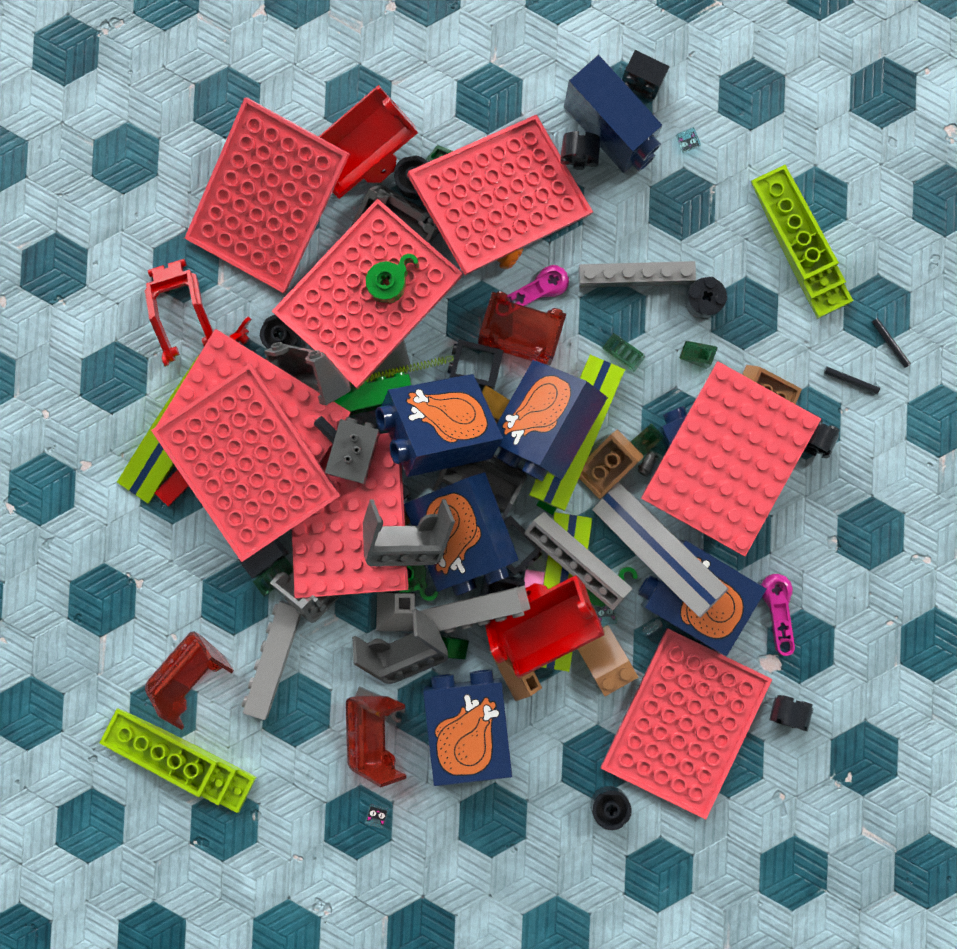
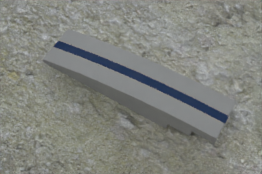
M620 482L592 509L700 618L729 590Z

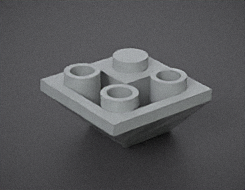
M377 592L376 631H414L412 610L415 609L416 593Z

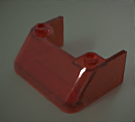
M192 631L148 679L145 685V692L158 717L182 730L184 725L179 716L187 708L185 695L208 669L217 672L223 668L230 673L234 670L219 650L202 635Z
M353 696L346 700L347 763L349 768L380 788L406 779L404 773L395 769V756L385 749V716L405 709V704L388 696Z

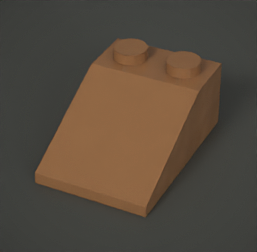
M746 364L742 374L796 404L802 388L758 366Z
M617 429L587 458L579 479L601 499L644 456Z
M608 625L602 627L604 636L578 648L604 696L639 678Z

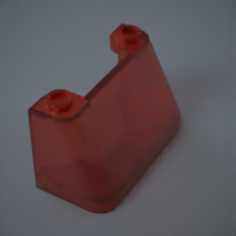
M492 292L479 333L478 344L504 350L503 353L522 359L535 360L551 365L567 314L558 308H552L547 313L510 302V298L504 292Z

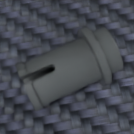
M648 451L642 464L638 465L639 469L637 471L647 477L652 473L651 469L659 456Z

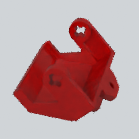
M379 85L318 136L350 154L333 190L338 199L343 197L363 179L369 183H381L394 172L397 158L394 153L418 134L412 121Z
M577 575L550 589L545 585L537 583L526 587L525 590L530 609L524 611L523 616L513 618L512 615H508L505 620L496 622L495 619H490V623L485 624L494 659L500 664L507 660L508 655L512 662L514 673L518 678L604 636L601 622L590 602L586 586Z

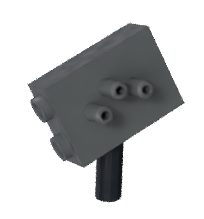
M323 416L317 418L314 425L333 444L325 473L366 484L380 431L376 429L377 426L366 422L363 426L357 424L358 420L346 417V420L340 419L336 431Z

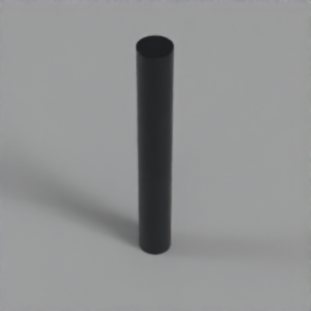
M878 317L874 319L871 323L903 367L906 368L911 365Z
M828 366L824 370V374L874 394H878L880 391V387Z

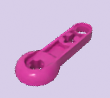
M550 265L543 268L533 282L499 299L495 304L496 314L500 317H506L542 297L562 295L569 286L567 272L558 265ZM552 276L554 279L557 278V285L554 286L553 283L549 284V277ZM516 295L524 296L523 303L519 301L514 303L515 308L512 309L508 299L511 298L513 302L517 299ZM500 303L508 305L509 309L506 313L499 312L498 305Z
M771 574L761 584V586L766 588L762 598L770 609L776 651L783 656H789L795 650L789 611L793 587L786 576ZM776 584H778L777 587H781V591H778V595H775L776 593L772 592V589L775 588ZM781 623L787 626V629H784V635L788 636V639L778 638L779 636L783 637L782 631L778 630V627L781 626ZM786 641L789 643L790 649L787 652H782L780 645Z

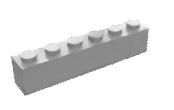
M695 261L580 264L578 268L579 288L692 285L696 281Z
M545 512L533 520L525 531V535L571 575H577L586 588L610 609L614 610L633 589Z
M525 586L423 609L420 612L434 621L438 631L444 630L445 633L455 631L456 627L459 626L462 629L473 627L472 623L478 622L480 626L490 623V619H495L498 622L507 619L508 615H512L513 618L523 616L524 611L530 609Z
M280 601L273 608L272 615L275 616L273 622L268 624L266 630L268 637L266 641L262 642L260 652L263 653L261 659H257L254 670H256V674L249 681L248 688L250 692L248 696L244 697L242 703L244 714L266 720L269 716L301 618V614L285 601Z

